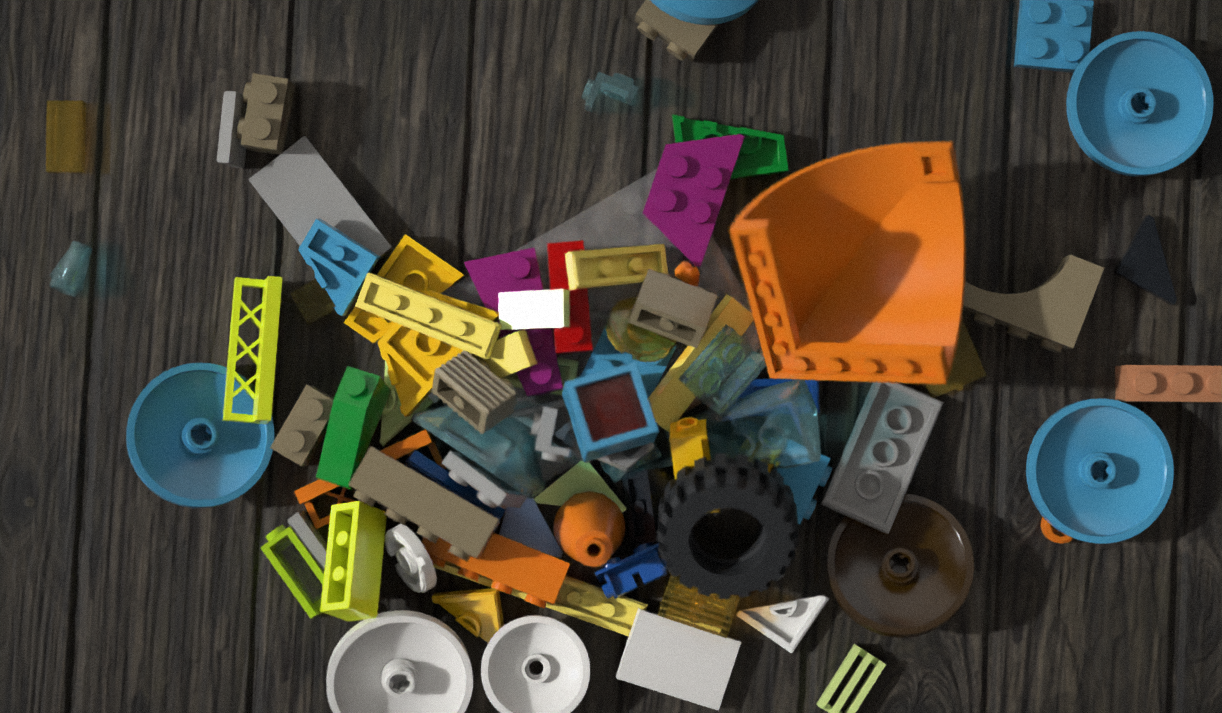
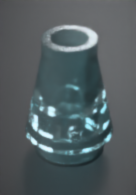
M72 241L67 252L50 273L49 277L52 279L49 286L61 293L76 297L78 291L84 288L89 258L93 249L80 242Z

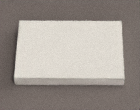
M638 608L615 677L619 680L719 711L741 641Z

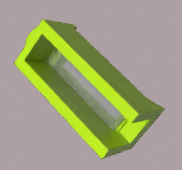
M281 525L266 535L265 538L268 542L260 548L310 619L318 617L323 613L320 612L324 572L290 526L285 528L284 525Z

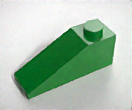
M347 366L333 400L317 470V479L351 490L352 487L348 484L366 454L391 393V390L381 376Z

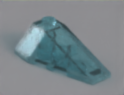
M796 379L772 385L691 416V418H696L697 420L706 419L711 460L715 459V454L726 453V458H736V454L747 455L748 461L752 463L759 459L764 463L774 464V468L787 469L818 462L821 459L818 411L805 380ZM664 430L670 442V432Z

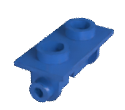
M653 542L644 543L633 550V555L622 560L620 557L612 558L600 566L601 570L595 572V575L600 583L607 581L606 584L601 586L607 599L612 596L617 599L637 589L638 587L633 576L638 573L644 585L668 575L666 572L668 571L666 561L659 557V543L655 545Z

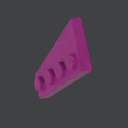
M535 247L464 262L485 308L499 312V293L544 290ZM552 328L500 330L498 334L500 339L521 330H525L538 364L517 372V375L528 397L563 390Z

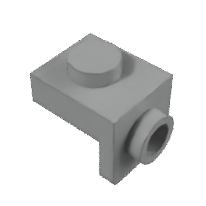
M543 406L542 414L535 412L531 434L538 435L535 450L542 451L541 459L562 463L564 456L571 457L572 450L551 445L558 409Z

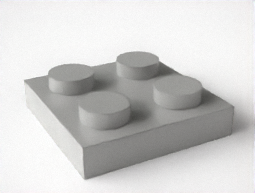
M450 451L442 462L451 470L448 475L453 480L465 487L468 484L479 491L477 497L492 508H495L497 505L503 509L507 507L520 508L528 497L472 454Z

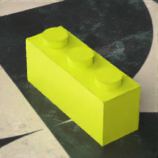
M361 501L331 505L320 612L348 622L377 618L387 519L386 512Z

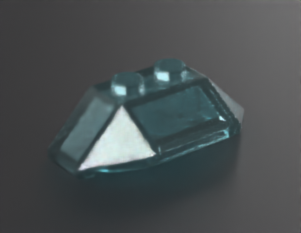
M448 404L427 408L413 415L411 421L422 426L529 499L544 489L545 483L533 437L524 431V426L512 418H505L484 434H480L478 429L475 430L473 425H469L468 421H464L463 417L459 416L458 412H454L453 408H449Z

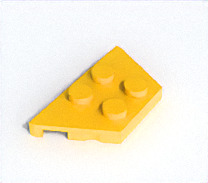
M424 290L422 292L494 322L499 320L498 311L434 291ZM394 323L377 344L382 358L387 362V373L392 386L396 388L402 405L399 407L405 417L410 416L431 394L436 368L441 367L443 363L446 364L448 360H451L453 356L456 357L463 350Z

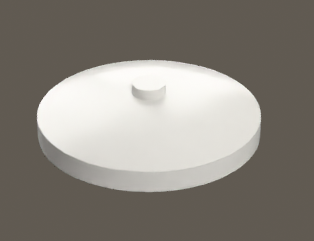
M408 610L379 613L377 618L365 619L352 627L336 645L327 668V697L333 713H465L473 689V673L469 654L458 635L445 623L430 615Z

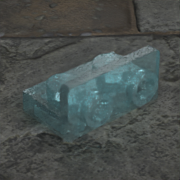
M725 325L680 376L679 380L702 404L721 416L735 403L736 399L749 384L758 377L766 363L764 357L755 352L733 328Z

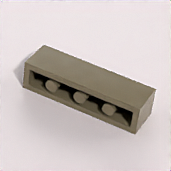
M373 447L369 448L348 484L356 489L353 495L355 498L371 507L375 501L388 507L385 515L402 525L409 519L420 526L417 531L418 534L434 543L437 542L439 537L452 544L449 552L467 562L471 556L479 560L501 522L494 516Z

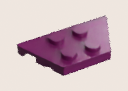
M737 134L665 145L642 214L690 260L694 267L700 268L744 135Z

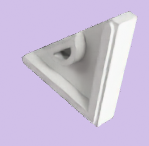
M824 594L743 609L739 610L736 615L781 647L793 653L829 598Z

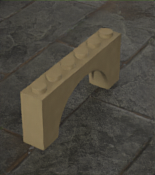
M1068 255L1062 258L1056 271L1043 284L1033 290L1018 294L989 292L965 281L963 310L975 314L973 320L990 327L998 323L1008 327L1006 333L1023 340H1027L1028 336L1041 340L1040 346L1042 348L1061 353L1062 349L1074 348L1104 267L1076 256Z

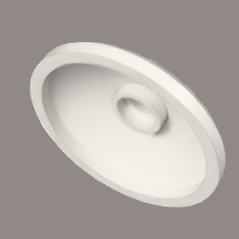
M542 615L520 617L501 627L489 641L481 663L482 684L488 699L500 713H571L579 705L588 688L590 680L589 656L581 638L565 623ZM533 661H539L543 664V671L541 673L535 674L530 670V664Z

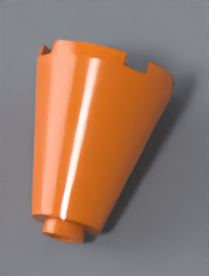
M587 491L574 494L556 512L553 525L555 540L560 549L570 558L590 567L600 566L614 554L623 541L625 534L624 516L617 504L603 493Z

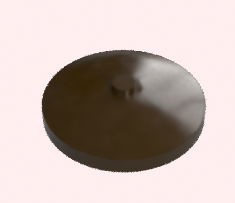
M905 494L888 534L845 516L837 526L830 541L827 572L835 599L853 621L879 635L909 638L924 635L940 628L960 610L971 588L974 574V556L965 530L948 510L922 496Z

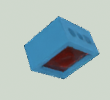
M636 362L565 382L562 396L584 462L654 442L658 434V428Z

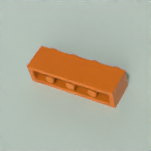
M496 533L493 534L479 560L471 556L468 562L449 552L452 544L440 537L436 543L423 537L421 542L433 564L443 568L446 561L460 566L458 574L478 581L480 575L493 580L492 588L510 595L513 589L522 591L527 594L524 601L544 609L547 602L555 605L571 565L568 562Z

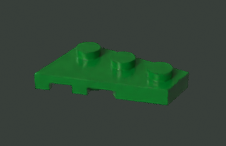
M672 114L675 143L737 134L744 135L730 180L789 171L784 135L743 127L726 126L716 122L694 120Z

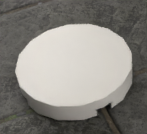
M402 524L388 530L385 534L386 549L390 557L396 555L399 562L395 565L396 571L405 584L418 593H424L435 587L437 578L434 566L425 547L415 533Z

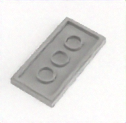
M303 136L248 179L299 246L302 244L314 221L321 218L379 255V260L393 249L306 136Z
M873 382L821 505L888 534L944 402L902 383Z

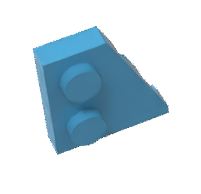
M321 218L314 221L298 249L305 262L313 268L316 280L322 289L325 288L336 306L334 309L340 316L347 314L364 284L367 273L372 272L380 258L379 255Z

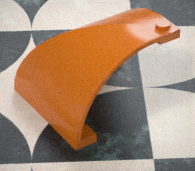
M916 142L882 145L852 151L820 161L797 171L771 186L754 199L736 218L730 227V233L770 379L923 384L947 383L959 340L966 275L964 205L953 142Z

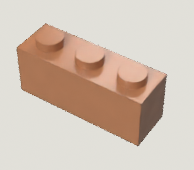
M1115 366V400L1121 402L1222 403V366Z

